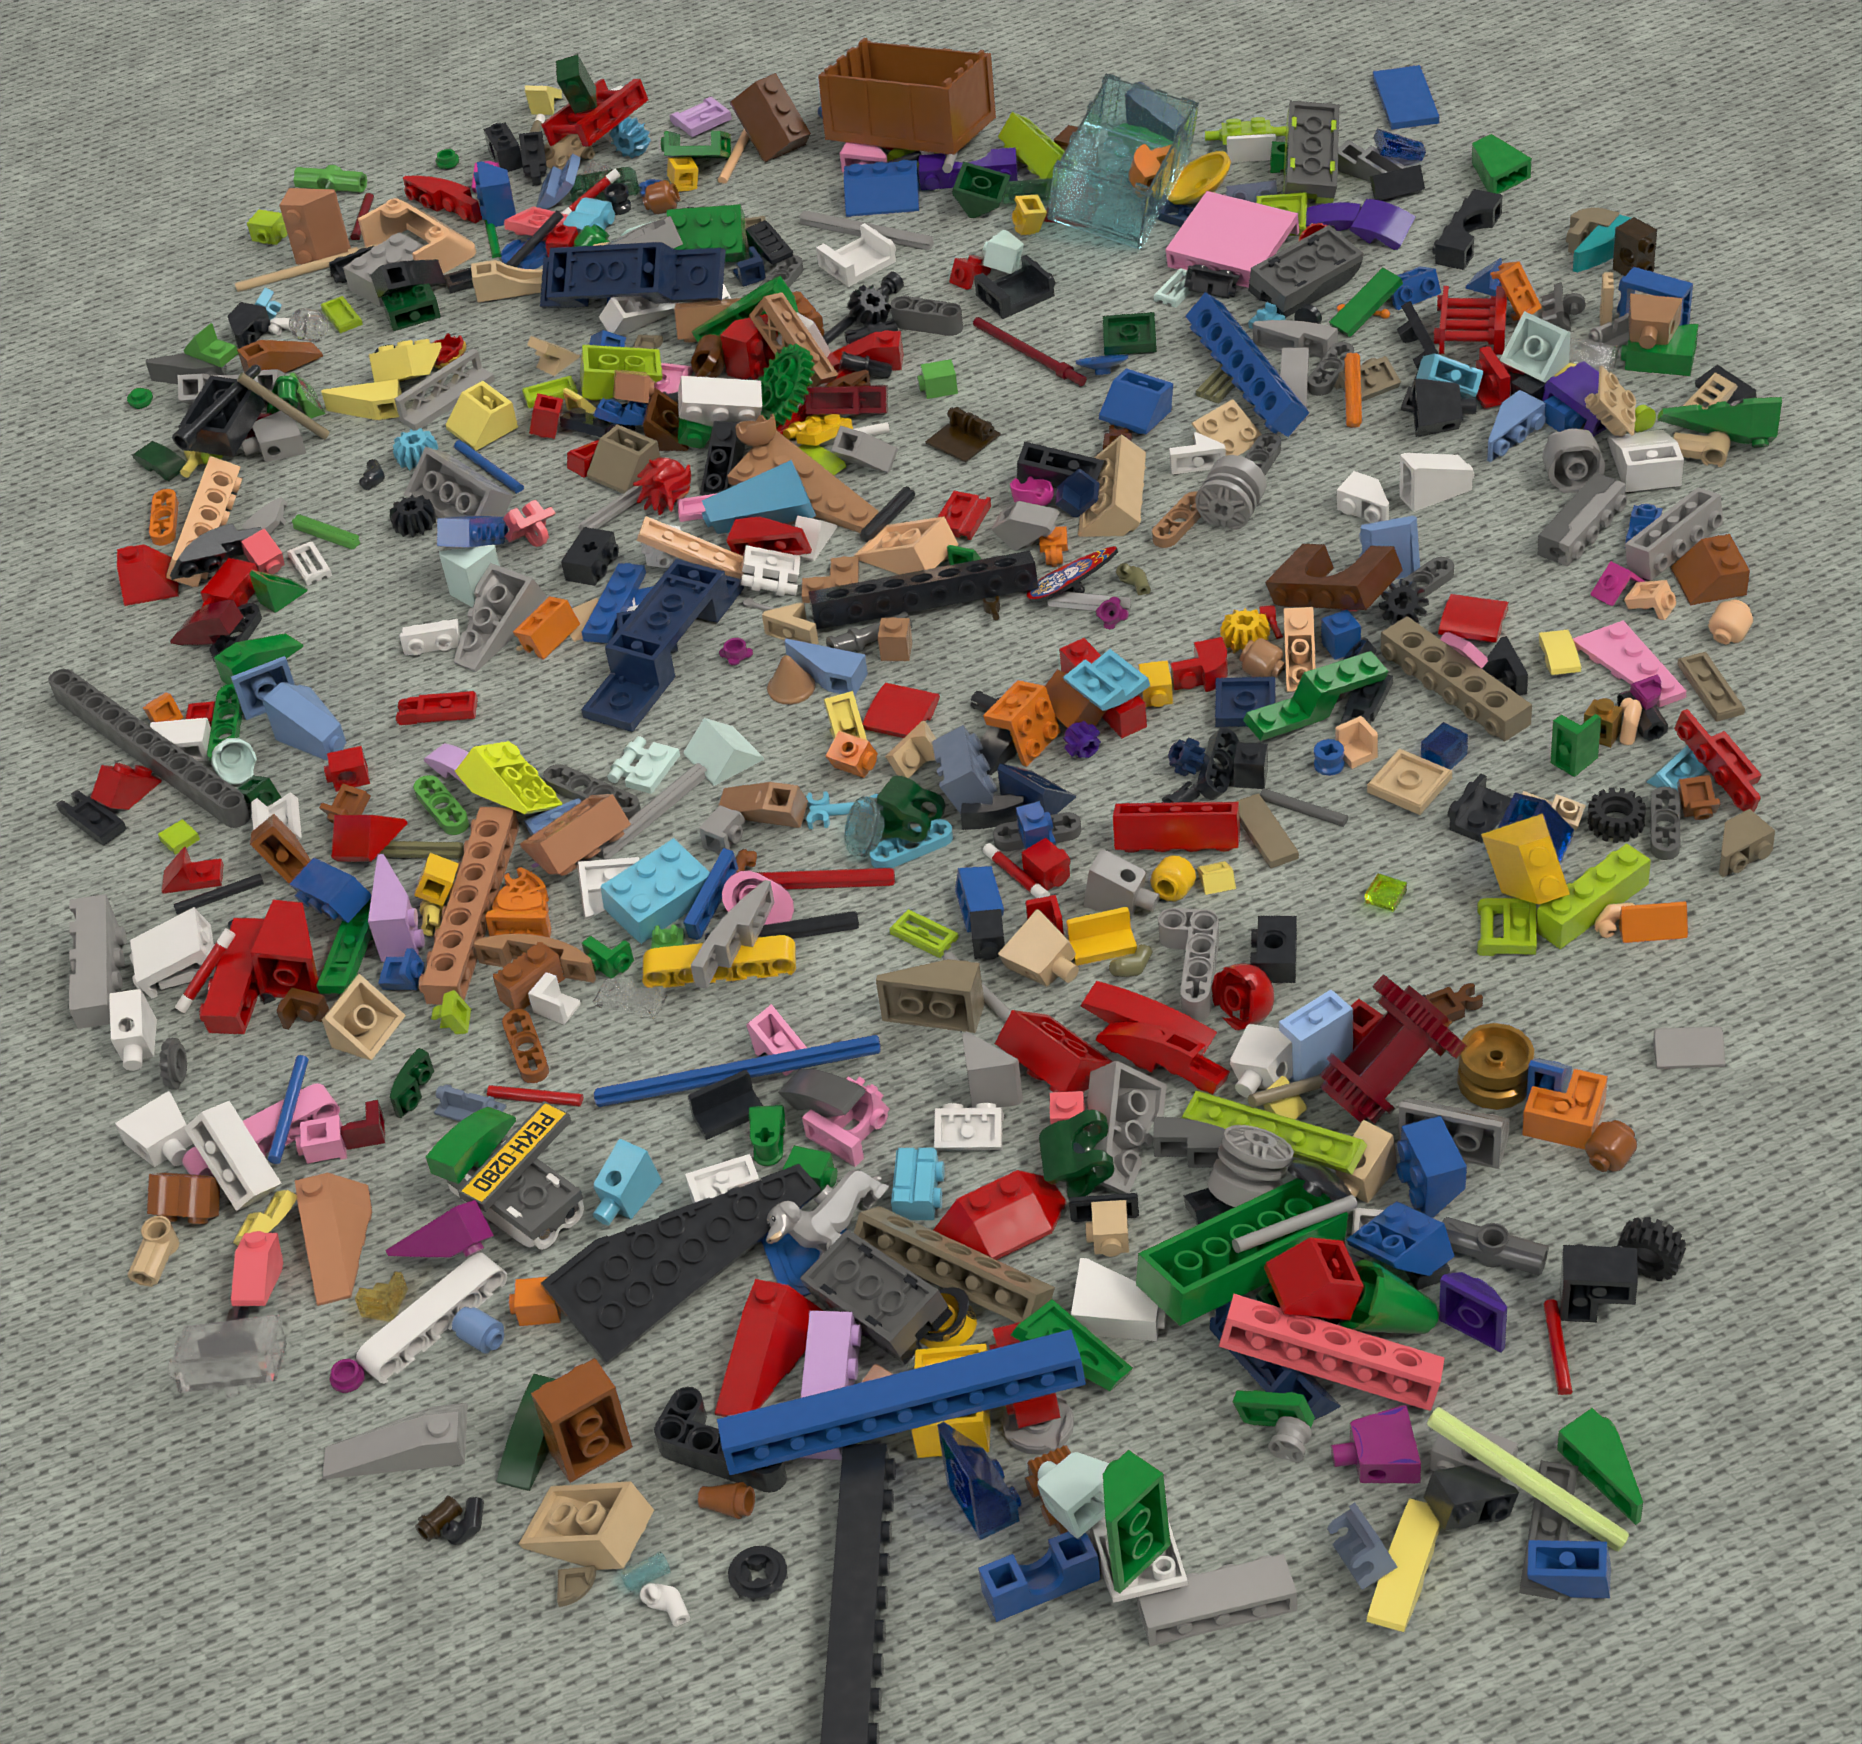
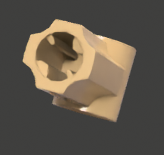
M1720 431L1711 432L1707 436L1675 432L1673 438L1678 442L1683 457L1701 459L1703 464L1707 466L1708 464L1722 467L1726 462L1731 444L1729 436Z
M164 1216L151 1217L142 1225L141 1233L143 1240L128 1272L129 1279L139 1285L152 1287L158 1284L169 1256L176 1252L179 1247V1239L170 1221Z

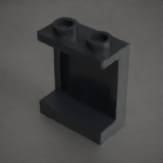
M1027 255L1021 256V269L995 281L989 279L984 273L974 276L976 296L1002 319L1055 296V279L1053 275L1045 271L1038 262L1033 261Z

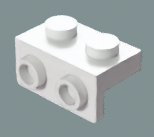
M291 792L268 807L257 798L251 802L253 830L272 814H275L295 834L298 841L302 839L298 798Z

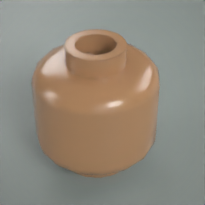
M1259 638L1255 642L1250 640L1239 659L1242 662L1243 671L1253 677L1273 676L1277 678L1285 666V663L1281 661L1283 658L1282 649L1263 638Z

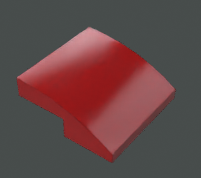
M1451 594L1441 618L1438 635H1444L1445 632H1449L1461 638L1496 643L1502 631V623L1507 614L1509 602Z
M885 682L866 713L862 723L864 730L905 738L921 721L931 720L940 695Z

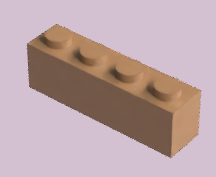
M741 298L722 299V301L676 303L674 311L678 340L684 339V342H696L697 340L691 333L695 328Z

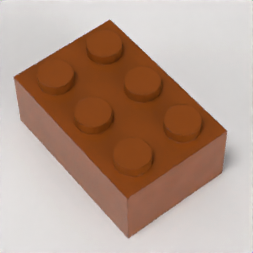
M596 1358L574 1367L570 1372L552 1382L545 1383L538 1390L531 1393L550 1454L570 1483L633 1447L616 1387Z

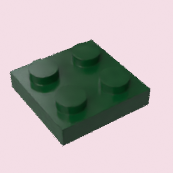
M1155 313L1103 316L1104 355L1157 352Z

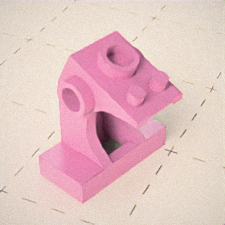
M847 1077V1080L862 1086L866 1092L846 1115L826 1118L811 1109L802 1117L807 1138L856 1167L864 1159L861 1142L874 1129H880L885 1124L890 1109L881 1100L884 1095L878 1091L876 1086L871 1084L865 1087L863 1086L865 1083L863 1078L858 1077L855 1081ZM853 1118L860 1122L853 1129H843Z

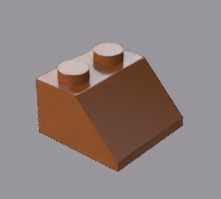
M1730 534L1701 539L1671 566V570L1690 606L1747 595L1750 570Z

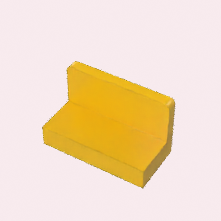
M1128 907L1071 918L1066 921L1068 941L1076 953L1074 957L1076 966L1134 954L1137 950V944L1131 930Z

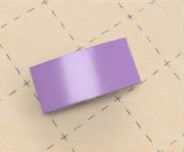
M444 743L425 757L424 762L445 779L453 775L464 784L454 771L469 752Z

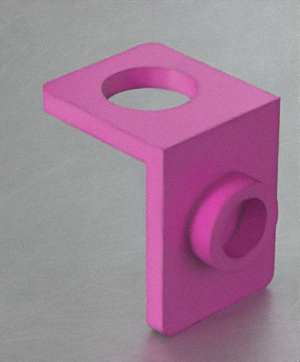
M1610 561L1592 590L1591 596L1613 606L1630 579L1635 582L1646 581L1630 570Z

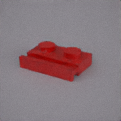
M953 491L938 517H945L954 537L960 538L963 535L967 536V540H972L991 508V497L980 499L979 495Z

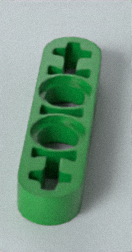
M233 684L225 685L217 692L207 750L210 764L213 750L219 743L227 738H239L243 712ZM230 696H232V697H231V702H232V703H228V701H227L228 699H230ZM228 714H234V716L229 719H222L224 716ZM223 734H231L227 738L219 739Z

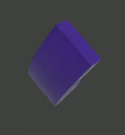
M1338 202L1307 207L1306 226L1322 223L1327 226L1334 225L1336 231L1349 229L1361 205Z

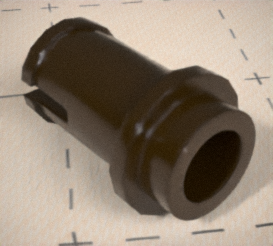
M447 1495L426 1516L421 1515L418 1518L419 1522L415 1525V1528L423 1539L430 1542L433 1538L438 1539L441 1537L440 1532L443 1530L444 1525L460 1516L463 1510L453 1497Z

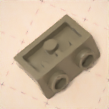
M1387 356L1379 359H1368L1360 366L1361 401L1398 388L1401 383ZM1345 369L1339 373L1334 385L1336 390L1343 388L1344 392Z

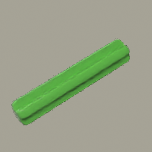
M301 514L296 515L292 519L293 528L351 550L360 544L359 536L349 531Z

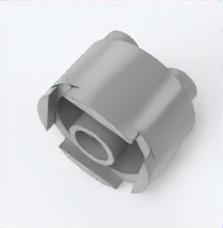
M1567 429L1561 432H1554L1548 437V442L1543 449L1542 459L1550 482L1559 488V491L1563 493L1578 492L1595 473L1604 475L1605 462L1597 441L1590 431Z

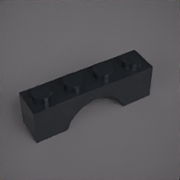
M1473 189L1468 198L1463 200L1460 210L1454 213L1451 223L1445 226L1442 236L1439 240H1435L1432 253L1435 255V264L1465 270L1474 256V236L1469 233L1478 229L1494 227L1502 215L1503 195Z

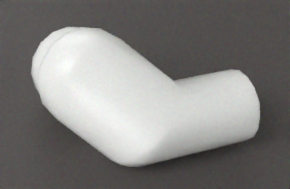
M651 1583L643 1586L640 1591L642 1602L650 1608L668 1612L673 1626L677 1627L690 1621L689 1613L676 1588Z

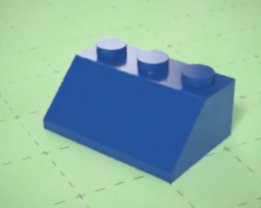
M917 160L844 166L846 217L919 211Z

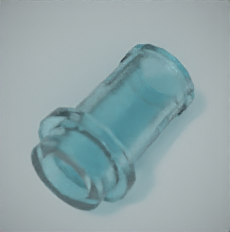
M660 1551L633 1566L630 1563L625 1565L626 1569L620 1572L621 1578L629 1592L635 1589L639 1592L642 1589L641 1586L671 1573L669 1564Z

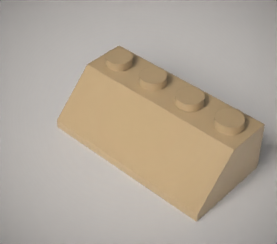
M1121 434L1094 457L1104 460L1098 479L1100 483L1098 501L1080 515L1079 537L1124 536L1129 531L1137 529L1141 522L1146 452Z

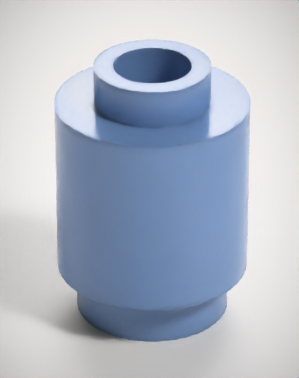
M464 1307L457 1312L453 1319L452 1330L456 1332V1336L482 1353L496 1350L504 1340L503 1324L478 1308Z

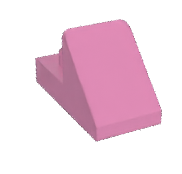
M772 1004L747 1024L757 1056L764 1052L767 1055L807 1048ZM791 1070V1071H786V1072H782V1073H783L785 1076H787V1075L790 1074L793 1070Z

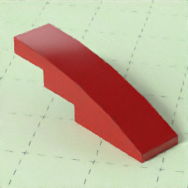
M1100 981L1094 983L1080 1005L1109 1024L1114 1022L1146 1023L1175 1030L1206 1044L1202 1056L1217 1034L1215 1030L1165 1004L1130 990Z

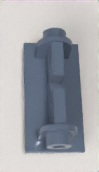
M1276 180L1226 186V196L1256 203L1257 196L1277 195Z
M449 1084L439 1086L436 1090V1098L440 1099V1104L434 1111V1114L461 1122L464 1118L485 1107H491L502 1112L506 1108V1104L495 1101L494 1097H484L473 1093L467 1094L463 1090L452 1088Z

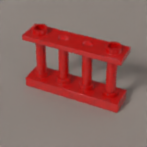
M633 79L620 90H608L605 80H598L594 83L596 86L597 108L575 114L568 103L541 124L549 145L554 146L570 134L578 135L583 147H590L649 101L641 79Z
M1443 286V295L1437 296V311H1441L1440 328H1434V344H1439V354H1444L1445 341L1488 342V345H1494L1493 352L1495 355H1502L1505 347L1507 295L1503 287L1497 286L1496 296H1491V298H1448L1449 286Z

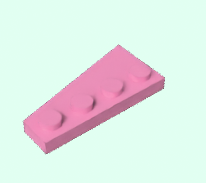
M1624 620L1573 638L1576 650L1583 651L1589 655V659L1596 664H1602L1611 671L1612 675L1619 680L1622 678L1630 685L1658 674L1661 679V696L1657 702L1658 707L1686 698V690Z

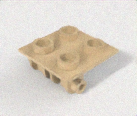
M568 134L554 146H550L548 142L544 146L546 165L549 168L555 166L562 170L572 153L583 159H592L595 156L593 147H583L578 135Z
M1601 365L1599 367L1598 393L1595 395L1591 393L1585 398L1586 407L1596 415L1598 420H1601V423L1614 436L1623 437L1627 431L1633 436L1636 421L1635 396L1631 391H1626L1619 384L1617 377L1613 373H1609Z
M1233 399L1192 422L1197 433L1224 444L1226 456H1238L1244 453L1262 435Z

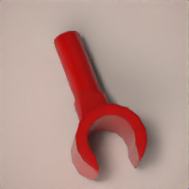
M1259 606V614L1266 615L1276 640L1283 638L1277 625L1275 606Z

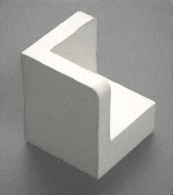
M547 972L528 993L533 1013L564 1025L581 1005L580 1000L562 994L557 977Z

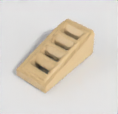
M1714 373L1683 406L1702 405L1704 402L1709 405L1716 404V402H1727L1738 386L1719 374ZM1717 383L1725 387L1722 392L1715 389ZM1710 393H1712L1717 397L1713 400L1708 396Z

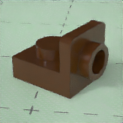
M291 987L285 998L279 1002L277 1014L282 1027L289 1030L298 1016L306 1022H313L314 1020L322 1022L323 1017L329 1011L324 995Z

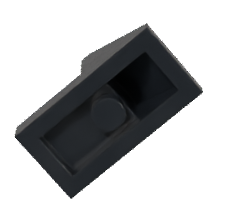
M1501 637L1487 656L1488 662L1484 665L1483 670L1495 679L1502 678L1504 685L1508 688L1511 687L1512 691L1519 696L1527 694L1528 673L1508 637Z

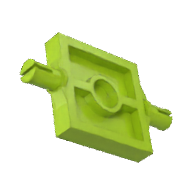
M1264 117L1251 118V121L1241 122V119L1233 118L1226 120V123H1221L1222 128L1219 130L1205 131V141L1220 140L1223 145H1227L1228 136L1276 134V137L1285 136L1286 126L1273 127L1270 124V120H1265Z

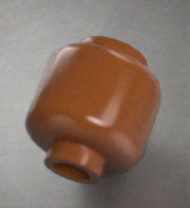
M662 180L648 185L642 200L647 210H651L654 214L666 213L669 209L677 208L680 195L674 183Z
M1617 1120L1600 1123L1585 1144V1151L1590 1158V1164L1601 1172H1607V1170L1613 1172L1621 1171L1637 1150L1634 1131L1625 1123Z

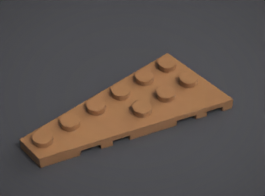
M777 430L772 441L763 446H753L727 475L728 483L735 486L792 460L815 511V517L861 533V530L879 513L877 509Z

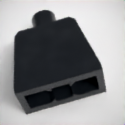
M1415 379L1411 395L1416 437L1459 429L1463 415L1476 414V398H1461L1459 384Z

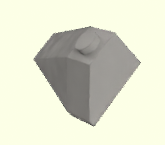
M490 563L476 585L474 606L469 608L467 615L469 618L468 626L461 635L453 661L455 664L477 672L515 636L513 631L547 597L533 578Z

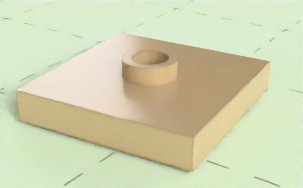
M1399 748L1367 784V793L1421 815L1452 779V770Z

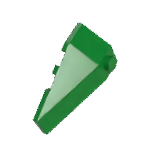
M778 276L695 328L691 333L698 342L706 335L720 336L734 321L750 318L749 315L764 296L781 292L785 295L795 312L799 313L795 296L782 277Z
M1782 397L1743 399L1744 403L1737 404L1736 406H1730L1726 401L1709 405L1708 409H1702V405L1697 404L1663 408L1658 413L1657 420L1704 434L1720 431L1727 434L1730 441L1741 444L1752 443L1753 448L1767 447L1769 442H1772L1778 435Z

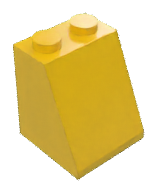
M1543 814L1481 834L1503 894L1538 905L1570 895Z

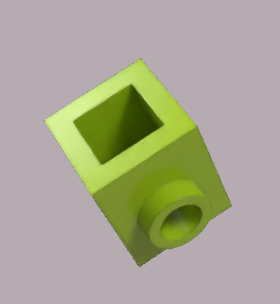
M258 209L247 222L252 241L277 245L282 238L287 236L282 213Z

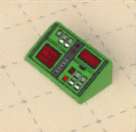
M294 372L290 373L289 376L295 377L299 381L296 397L304 414L311 419L326 414L313 387Z

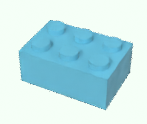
M673 838L602 884L600 887L603 907L631 936L642 944L652 937L655 926L659 925L660 929H664L690 911L710 872Z

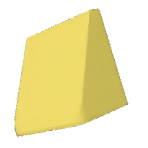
M568 388L563 389L568 411L572 408H582L588 413H593L596 410L582 396Z
M1226 861L1196 868L1206 895L1236 889L1233 869Z
M1281 1076L1266 1090L1289 1084L1290 1082L1285 1076ZM1299 1095L1263 1105L1265 1111L1291 1119H1297L1307 1109Z

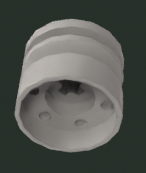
M1237 455L1223 456L1214 463L1207 478L1198 490L1195 498L1196 508L1201 517L1210 525L1228 526L1227 528L1234 530L1241 529L1248 523L1255 507L1264 495L1267 487L1266 477L1261 468L1245 457Z
M1233 1125L1226 1128L1218 1150L1219 1159H1216L1207 1183L1210 1192L1224 1203L1237 1207L1283 1185L1281 1179L1285 1178L1294 1154L1291 1145L1276 1134L1258 1127Z

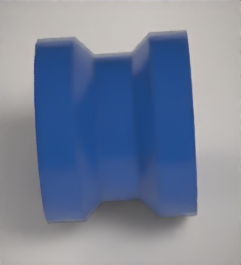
M1326 739L1314 746V768L1318 773L1331 776L1343 770L1344 747L1339 741Z

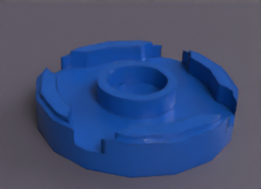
M517 239L507 244L501 252L502 263L506 264L527 241L521 242V239ZM542 240L517 268L537 269L542 266L543 257H548L545 242Z

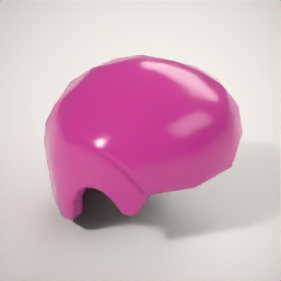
M1029 476L1023 484L1017 478L1013 479L1010 483L1011 494L1015 503L1022 501L1046 506L1054 496V488L1051 482L1044 479H1033Z

